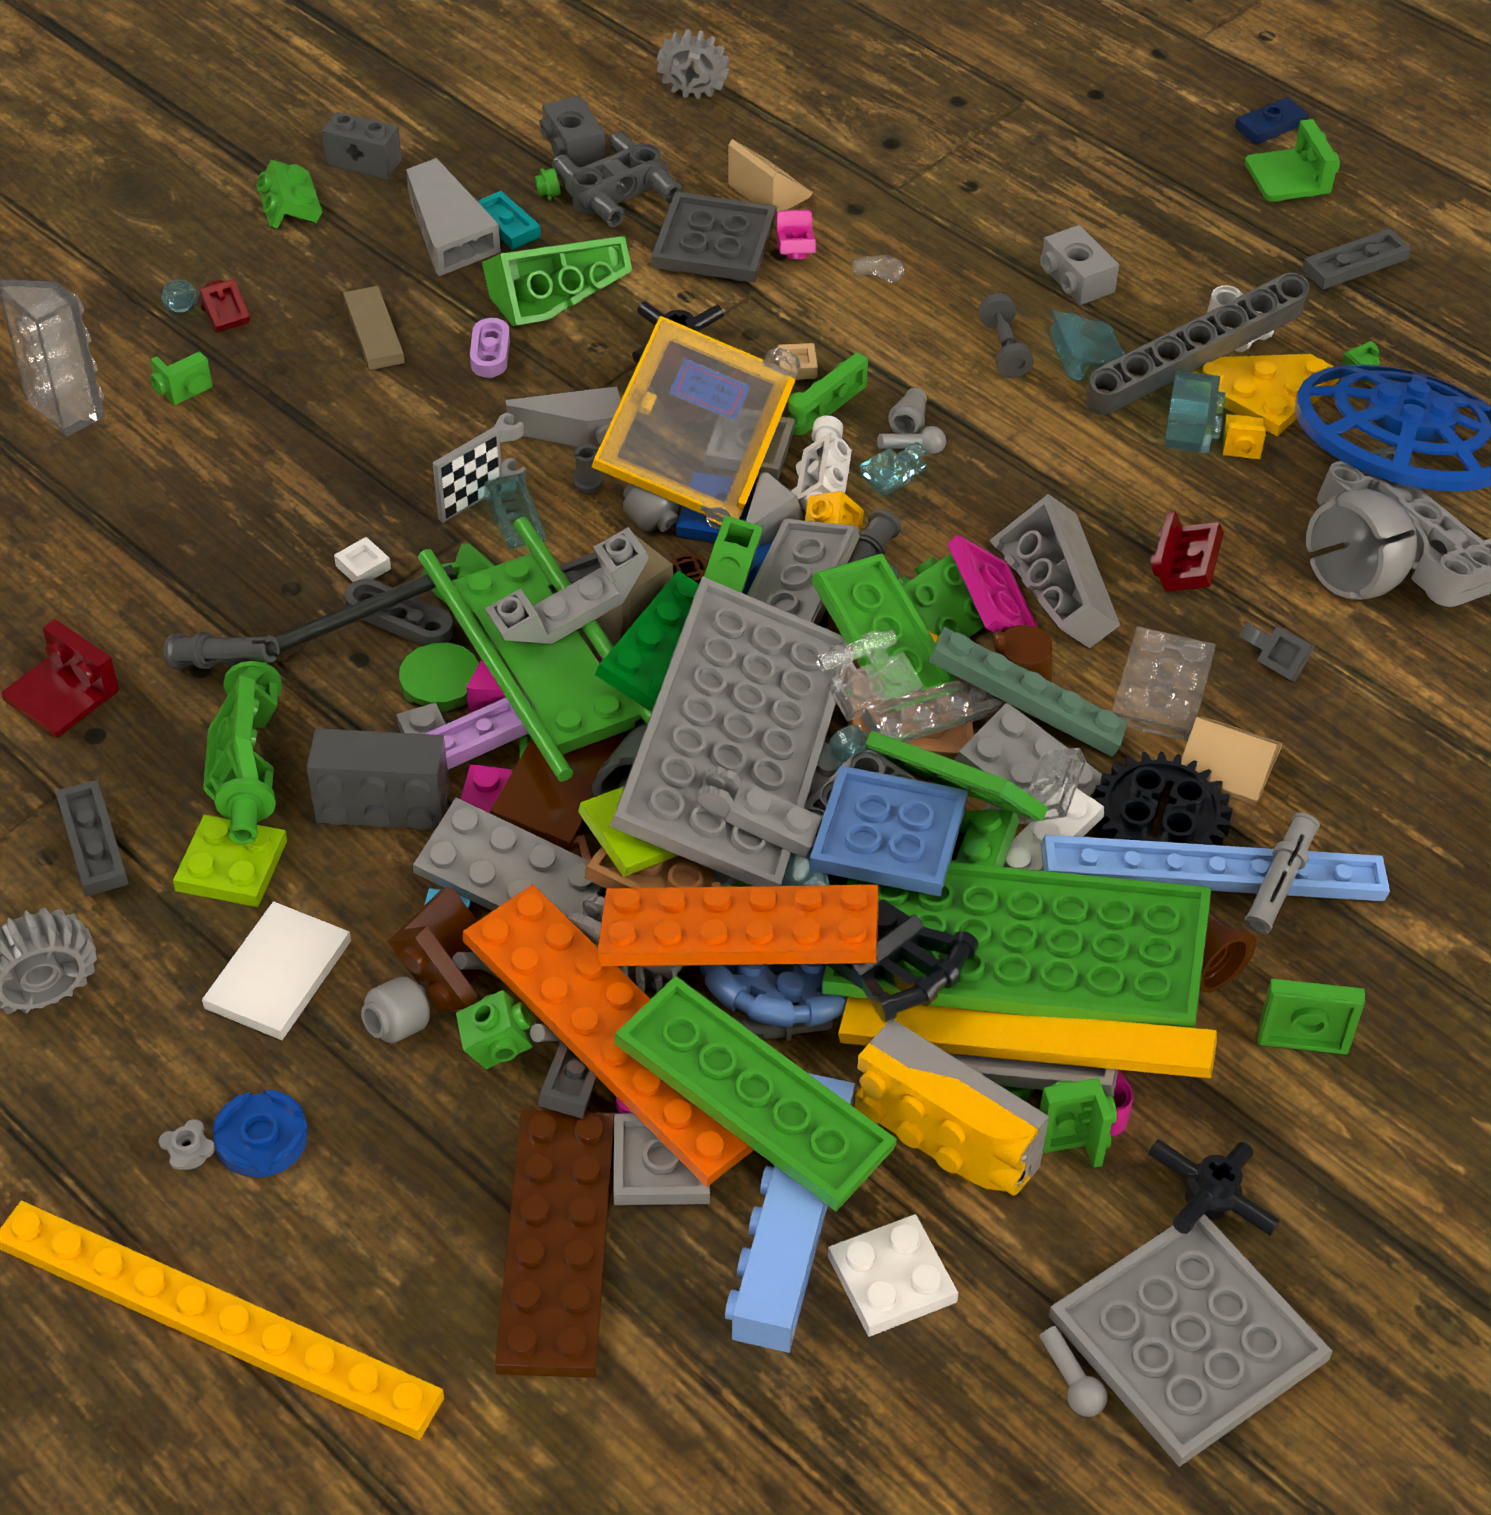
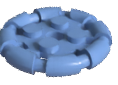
M826 964L700 965V972L705 976V985L719 1002L733 1012L738 1009L748 1014L749 1020L768 1026L792 1028L793 1024L804 1023L806 1027H813L827 1023L844 1013L847 998L849 997L823 994L822 980Z

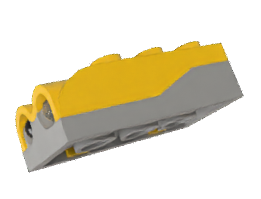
M890 1020L858 1055L857 1069L864 1074L859 1080L862 1088L855 1095L854 1108L876 1124L879 1123L895 1133L901 1142L908 1147L918 1148L934 1158L938 1165L947 1172L957 1173L966 1180L985 1189L1006 1191L1010 1195L1015 1196L1040 1168L1049 1116L895 1020Z

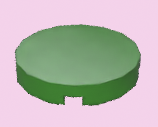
M431 643L419 647L407 655L400 666V689L407 701L411 704L415 702L421 705V707L435 702L440 712H448L463 707L468 703L466 687L479 662L473 653L465 647L456 644Z

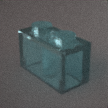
M1180 370L1175 371L1164 447L1209 454L1211 440L1219 439L1223 417L1216 416V414L1222 415L1225 392L1219 391L1220 376Z

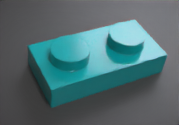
M502 191L477 201L499 224V238L512 250L541 237V226Z

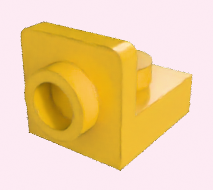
M1226 414L1223 455L1260 459L1266 435L1264 418Z
M843 491L808 497L805 521L858 526L859 531H862L864 510Z

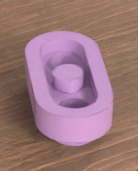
M486 318L477 322L473 327L470 363L472 371L481 377L493 378L502 374L507 369L510 332L509 326L505 321L498 318Z

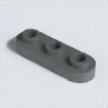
M373 579L357 580L351 583L345 591L346 607L390 590L392 587ZM416 597L361 619L422 646L431 643H448L454 634L453 620L446 610Z

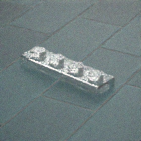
M959 679L866 707L861 719L870 732L872 730L899 741L908 742L995 715L1007 702L963 679Z

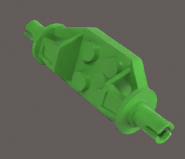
M257 661L238 663L226 672L223 686L227 697L209 726L207 734L203 790L214 800L217 811L223 817L231 820L229 838L241 845L250 844L255 841V837L257 838L258 835L257 822L268 818L274 812L276 797L272 790L274 767L253 751L257 738V730L253 728H265L277 708V697L281 693L282 679L274 667L268 665L267 662Z

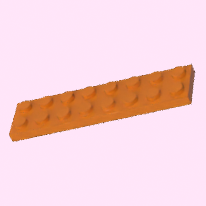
M534 884L463 931V942L706 1187L754 1151L749 1145L614 1044L615 1033L651 999L617 966H599L598 947Z

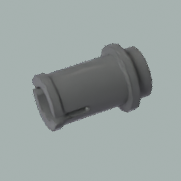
M590 444L578 446L574 452L576 472L573 475V484L583 494L597 492L603 483L602 473L591 467L598 448Z

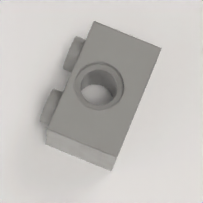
M1080 225L1044 237L1043 250L1040 257L1043 270L1050 274L1064 292L1069 294L1079 305L1115 292L1119 263Z

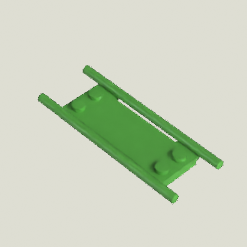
M526 517L518 518L514 522V528L531 554L452 581L431 549L421 551L418 559L560 782L569 780L573 775V770L563 754L635 728V722L641 718L647 725L651 715L650 710L595 675L600 663L578 630L553 644L507 641L503 639L485 610L486 607L520 588L534 606L552 596L551 589L555 588L559 592L571 585V582ZM595 619L581 628L601 658L604 659L614 646Z

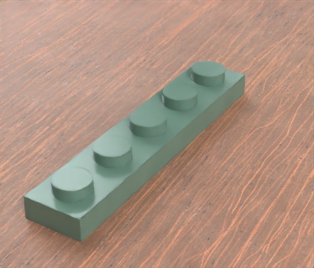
M946 627L943 628L928 662L1111 757L1120 748L1128 722L1119 718L1113 712L1103 710L1082 699L1075 692L1067 691L1051 683L1040 674L1028 671L1009 661L1002 654L992 652L978 645L967 636L955 633Z

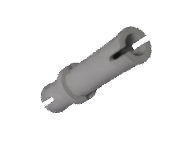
M1302 812L1296 813L1292 818V823L1283 841L1276 844L1272 852L1274 857L1272 865L1260 886V890L1249 913L1244 919V923L1251 930L1261 934L1271 932L1275 918L1298 870L1303 869L1309 859L1307 850L1316 831L1320 827V823L1313 816Z

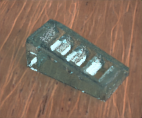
M522 473L485 481V500L508 549L526 545L520 535L514 536L513 532H516L514 524L510 525L509 523L520 517H526L542 541H546L544 529ZM515 497H516V499H517V500H515V501H511V502H507V503H502V502H501V500H506V499L515 498ZM516 508L522 509V511H517L508 514L505 513V511L512 510Z

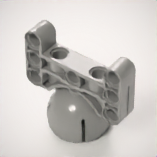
M1385 447L1371 451V453L1393 460L1396 447ZM1411 456L1409 465L1413 466L1415 461ZM1343 461L1331 464L1316 498L1320 506L1310 519L1306 533V548L1308 552L1344 543L1342 549L1324 553L1310 559L1312 570L1318 580L1328 590L1338 596L1352 600L1376 598L1398 586L1412 568L1411 579L1426 591L1427 596L1432 601L1442 606L1453 607L1491 594V538L1483 541L1419 488L1373 476Z

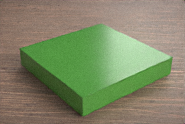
M1271 979L1256 1031L1257 1044L1348 1054L1365 1004V988Z

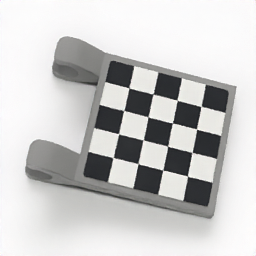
M506 412L502 414L493 428L432 462L438 519L442 523L501 488L521 485L526 481L527 469L522 467L515 471L517 469V461L514 458H508L501 464L500 442L514 441L521 438L524 434V424L520 421L513 425L514 417L511 413Z

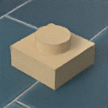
M814 343L778 345L777 357L780 376L787 379L790 376L796 380L817 379L818 366Z

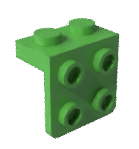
M1314 119L1300 120L1294 149L1248 155L1245 159V166L1265 200L1279 202L1287 199L1313 197L1315 195L1331 193L1335 173L1339 171L1340 161L1338 154L1332 150L1324 132L1320 131Z
M951 553L938 562L934 556L927 559L914 569L918 576L909 581L906 575L898 579L926 628L931 633L939 636L943 628L946 627L955 633L963 634L969 638L985 627Z

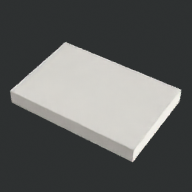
M273 901L203 997L204 1009L283 1040L351 942L350 931Z

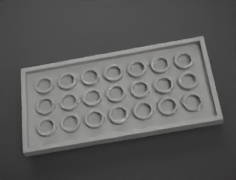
M702 576L610 827L752 886H781L791 852L725 822V818L702 807L696 798L702 786H709L705 781L708 769L720 766L737 773L741 781L744 780L802 808L805 807L851 654V650L843 636Z

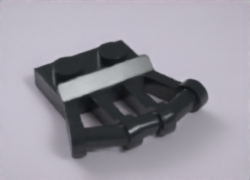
M883 899L879 902L877 963L826 965L861 988L883 1022L895 1019L898 1012L920 1004L923 1006L930 1005L937 999L938 991L943 987L951 988L960 981V971L966 960L971 959L975 955L979 943L972 934L965 931H959L953 935L927 928L917 915L914 914L910 917ZM922 948L947 954L948 956L946 959L938 960ZM903 959L928 977L916 978L897 965V963ZM881 977L901 992L889 995L888 992L883 991L876 979Z

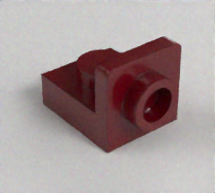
M235 279L225 282L222 280L212 281L200 289V308L202 311L206 310L215 333L250 323L249 312Z

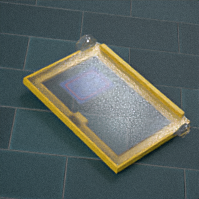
M660 316L591 467L706 515L707 523L711 527L720 530L725 515L740 519L801 367L800 360L793 352L784 348L769 350L763 360Z

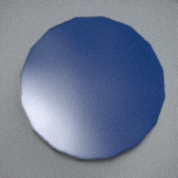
M262 1090L263 1094L257 1093L254 1095L247 1092L238 1095L223 1106L214 1120L213 1142L219 1160L230 1171L245 1177H267L284 1171L299 1159L307 1146L308 1125L302 1107L291 1096L276 1090Z

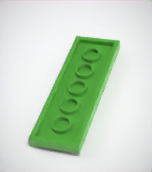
M677 976L669 981L615 1033L614 1044L836 1212L895 1148L897 1139Z

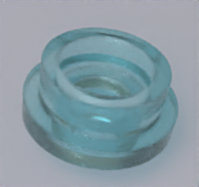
M173 280L164 286L161 301L166 309L182 313L196 305L198 295L190 282L186 280Z
M858 725L847 726L838 731L829 742L832 747L831 755L836 762H846L856 752L868 750V745L865 744L869 737L868 732L861 731Z

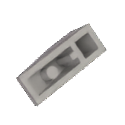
M616 386L505 400L506 412L511 413L514 417L513 425L520 421L524 424L523 436L575 447L590 444L599 448L621 400Z

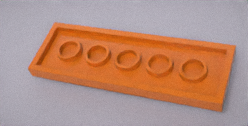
M878 885L606 888L597 950L599 966L877 963Z

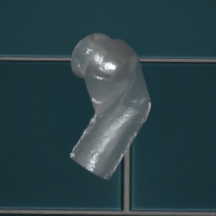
M886 254L852 260L854 276L873 274L887 282H895L901 279L904 274L902 262Z

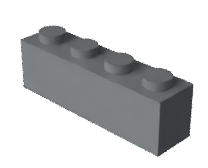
M1047 494L990 539L994 547L1005 556L1004 559L1010 567L1015 569L1021 576V581L1037 596L1038 602L1062 631L1088 648H1091L1120 626L1078 516L1061 502Z

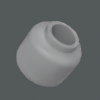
M629 484L624 490L623 510L644 532L650 533L657 529L665 532L677 522L678 515L676 513L680 504L632 484Z
M399 976L367 992L364 1006L361 1010L362 1021L367 1031L373 1037L380 1038L388 1043H396L427 1026L430 1019L431 1000L428 998L426 989L422 985H418L409 977Z

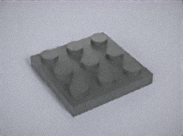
M675 192L651 256L652 268L721 277L737 281L756 282L776 220L777 206Z

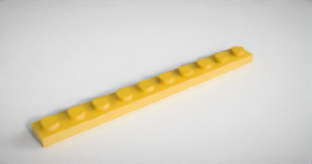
M22 1200L0 1228V1250L419 1441L444 1400L442 1388Z

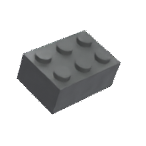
M315 728L307 763V773L316 823L405 827L418 830L437 828L446 814L450 794L444 735Z

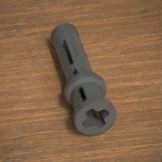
M879 508L873 510L868 517V525L864 530L859 531L860 538L848 563L881 553L884 555L889 540L896 538L901 531L899 519L888 510Z
M200 632L194 637H187L183 633H172L165 640L163 647L165 661L172 669H184L188 665H195L200 669H210L220 662H274L277 660L275 655H279L280 652L279 643L274 636L216 638L209 632Z

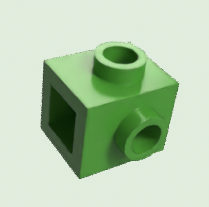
M504 990L488 995L481 1001L456 1012L463 1051L486 1070L501 1062L510 1061L518 1054L534 1047L530 1037L533 1018L529 1009L523 1002L517 1003Z

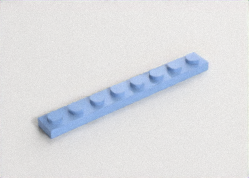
M1044 835L1041 843L1044 871L1211 887V891L1258 894L1260 886L1274 860L1272 854L1274 849L1060 835ZM1307 851L1309 859L1305 867L1298 870L1287 895L1385 901L1390 893L1383 856Z

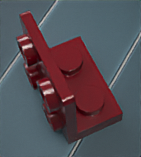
M54 619L42 628L47 643L45 651L48 658L3 690L1 694L6 703L54 737H60L119 691L111 657Z

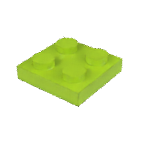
M203 815L173 879L175 891L259 907L287 843L286 831L257 825L258 835L257 838L255 837V841L250 844L241 845L229 838L230 819Z

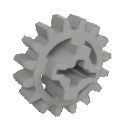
M686 29L683 37L674 32L671 40H664L662 49H660L657 57L659 62L657 72L664 73L662 83L671 82L673 84L671 91L674 93L678 89L682 90L684 98H687L689 93H694L696 99H700L702 92H705L709 97L713 96L714 89H722L729 72V68H727L729 57L722 56L725 47L723 45L715 47L713 45L715 37L712 36L706 40L703 38V31H699L697 36H692L691 31Z

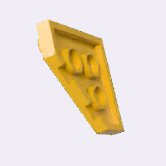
M1312 354L1220 357L1189 373L1185 387L1236 415L1264 418L1266 431L1277 437L1297 419L1295 400L1303 381L1316 372L1334 366ZM1339 378L1322 382L1316 386H1334L1339 381ZM1310 396L1312 405L1321 396Z

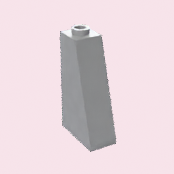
M437 158L406 169L409 199L438 276L501 252L499 224Z

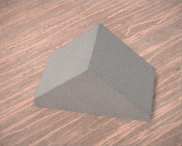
M769 473L760 474L746 518L747 522L763 526L758 547L774 540L784 519L805 521L796 495Z

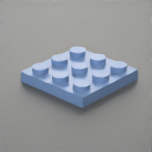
M840 765L811 852L809 870L941 897L967 804L968 790Z

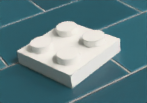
M916 1214L828 1247V1258L868 1337L957 1303L958 1291Z

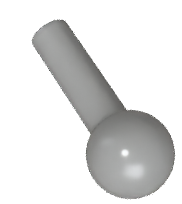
M927 426L918 434H879L877 445L879 449H920L925 453L935 454L945 448L946 436L940 428Z
M1056 1326L1039 1335L1041 1341L1069 1385L1067 1400L1071 1409L1077 1414L1086 1417L1101 1413L1107 1403L1105 1386L1098 1379L1085 1375Z

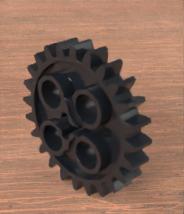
M1162 751L1159 752L1157 760H1151L1146 752H1142L1140 762L1137 763L1132 757L1127 756L1124 767L1114 763L1112 764L1111 774H1102L1101 785H1096L1093 799L1104 806V817L1094 828L1101 829L1100 838L1223 846L1224 838L1228 837L1233 808L1228 807L1230 795L1221 793L1222 781L1209 782L1212 773L1210 769L1200 773L1196 771L1198 762L1196 760L1185 766L1181 764L1182 758L1180 754H1177L1173 761H1166V756ZM1167 785H1171L1173 788L1164 811L1159 834L1155 838L1151 837L1154 820L1159 811L1164 789Z

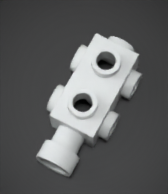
M826 415L814 421L812 440L814 443L803 449L802 460L796 464V472L799 476L798 485L791 492L796 495L801 509L805 511L807 499L811 495L836 491L846 492L852 450L842 439L843 424L836 417Z

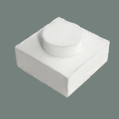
M367 537L334 555L336 567L352 582L360 579H375L391 569L390 558Z

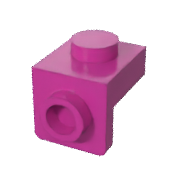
M809 209L777 211V247L780 254H786V258L803 259L807 257V253H816L811 211Z

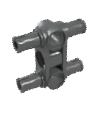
M623 131L614 133L609 139L611 144L609 148L616 154L582 168L576 166L564 154L557 156L552 162L556 175L564 181L566 191L573 197L574 209L583 214L596 213L612 228L620 225L625 216L623 208L618 206V203L652 189L658 192L666 202L671 203L674 193L682 192L680 190L682 189L681 184L669 175L667 166L660 160L659 148L648 143L636 144Z

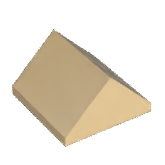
M733 139L729 143L728 185L752 203L777 206V211L788 210L809 199L812 195V191L765 157Z
M1204 716L1196 717L1181 764L1187 766L1194 760L1198 761L1196 767L1198 773L1210 769L1212 773L1209 782H1223L1221 793L1229 794L1230 798L1256 806L1283 743Z

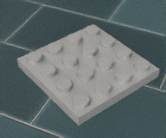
M1205 1214L1187 1234H1182L1174 1226H1171L1052 1305L1048 1316L1179 1467L1328 1362L1332 1354V1350Z

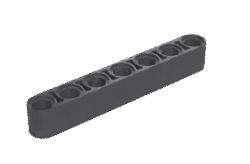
M1289 272L1097 368L1093 371L1089 380L1086 395L1088 408L1097 414L1106 415L1191 373L1204 366V364L1212 362L1296 319L1301 315L1308 296L1309 283L1307 279L1298 273ZM1131 373H1136V374H1139V375H1141V376H1134V375H1131ZM1099 389H1106L1110 392H1102Z

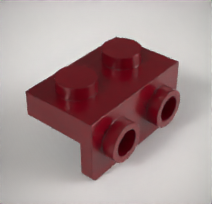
M1176 511L1167 512L1164 526L1159 529L1157 551L1151 558L1153 574L1160 578L1165 592L1211 586L1224 535L1220 522L1182 527Z

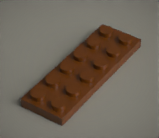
M521 1110L495 1360L496 1374L596 1378L615 1113L585 1112L582 1119L558 1111Z

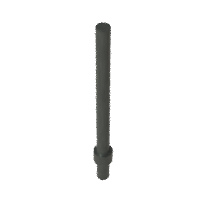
M451 564L443 567L451 581L457 579ZM426 574L275 637L279 643L280 652L436 588L429 575ZM227 662V665H228L229 669H230L232 666L238 664V663H229V662Z

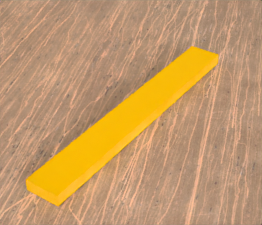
M848 997L838 1032L840 1043L867 1046L889 1021L883 1022L869 999ZM921 1004L896 1013V1018L893 1019L949 1054L1200 1078L1212 1077L1217 1045V1030L1097 1019L1025 1016L932 1005L923 1006Z

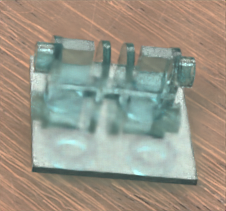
M1055 310L1050 312L1055 323L1051 326L1049 336L1056 347L1060 361L1064 363L1063 365L1068 377L1080 380L1086 375L1090 365L1101 367L1125 355L1115 336L1114 329L1108 323L1081 318L1071 312L1067 314Z

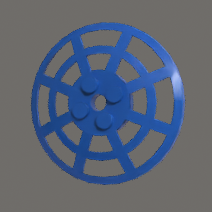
M1365 364L1340 365L1323 369L1309 376L1299 388L1295 400V413L1298 422L1306 434L1320 447L1348 465L1394 483L1422 489L1470 491L1491 486V466L1481 468L1471 453L1483 447L1488 442V439H1491V405L1468 391L1419 372L1396 367ZM1343 378L1338 382L1337 386H1316L1325 381ZM1362 379L1376 384L1372 389L1349 387ZM1388 379L1397 380V381H1402V382H1392V381H1390V380H1388ZM1310 396H1334L1335 405L1344 418L1326 425L1313 409ZM1347 397L1368 399L1366 409L1356 412ZM1457 407H1469L1476 415L1478 421L1460 414ZM1370 421H1374L1377 425H1379V426L1382 427L1383 429H1381V428H1379L1378 426H1376V425L1370 423ZM1457 424H1460L1478 433L1474 437L1462 441L1454 431ZM1356 427L1375 439L1396 446L1394 458L1390 460L1373 454L1347 441L1340 434ZM1440 440H1444L1447 444H1445V443H1429V442H1422V441H1440ZM1412 451L1432 455H1457L1466 471H1441L1409 465Z

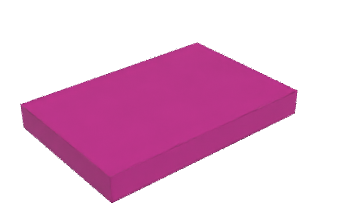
M956 535L947 543L986 629L992 632L1001 630L1005 632L1007 629L1017 625H1030L1038 628L1007 562L962 536Z

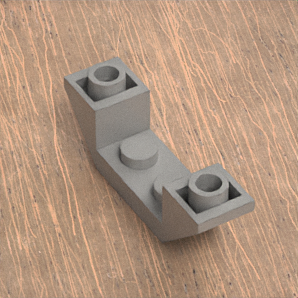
M628 527L593 547L601 568L533 606L520 588L486 607L485 610L503 639L507 641L553 644L623 604L649 559L648 553L631 529Z

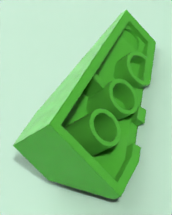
M625 236L501 253L482 262L489 297L513 327L545 322L632 271Z

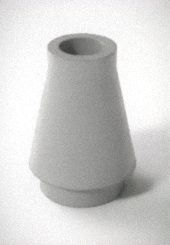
M919 388L909 389L905 396L891 408L888 420L894 433L917 434L923 429L925 424V404L927 401L926 393Z

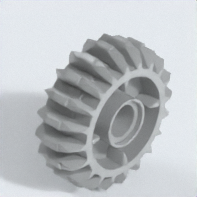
M44 907L37 914L31 915L26 910L20 918L12 919L8 917L7 923L0 927V1009L2 1008L6 1014H11L17 1009L27 1014L31 1009L44 1008L46 1005L59 1002L65 996L72 997L73 990L76 987L87 985L86 976L95 972L93 964L97 960L96 948L89 929L85 928L84 923L78 920L75 914L66 915L62 909L49 913Z

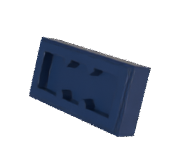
M1286 97L1236 118L1235 128L1257 145L1298 128L1300 120H1307L1309 113Z

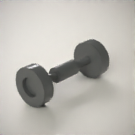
M1003 293L992 294L986 297L979 306V315L985 326L996 328L1002 345V349H1000L995 358L998 371L1006 378L1021 377L1030 371L1034 359L1027 345L1016 343L1009 323L1012 322L1016 315L1014 302L1009 295Z

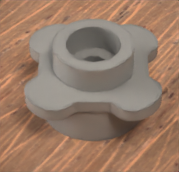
M189 1120L183 1127L176 1129L174 1132L166 1131L160 1136L159 1145L162 1149L168 1151L170 1155L169 1162L172 1168L176 1170L194 1169L213 1154L215 1150L212 1140L206 1139L203 1134L204 1126L201 1121ZM185 1142L191 1143L188 1146H182Z

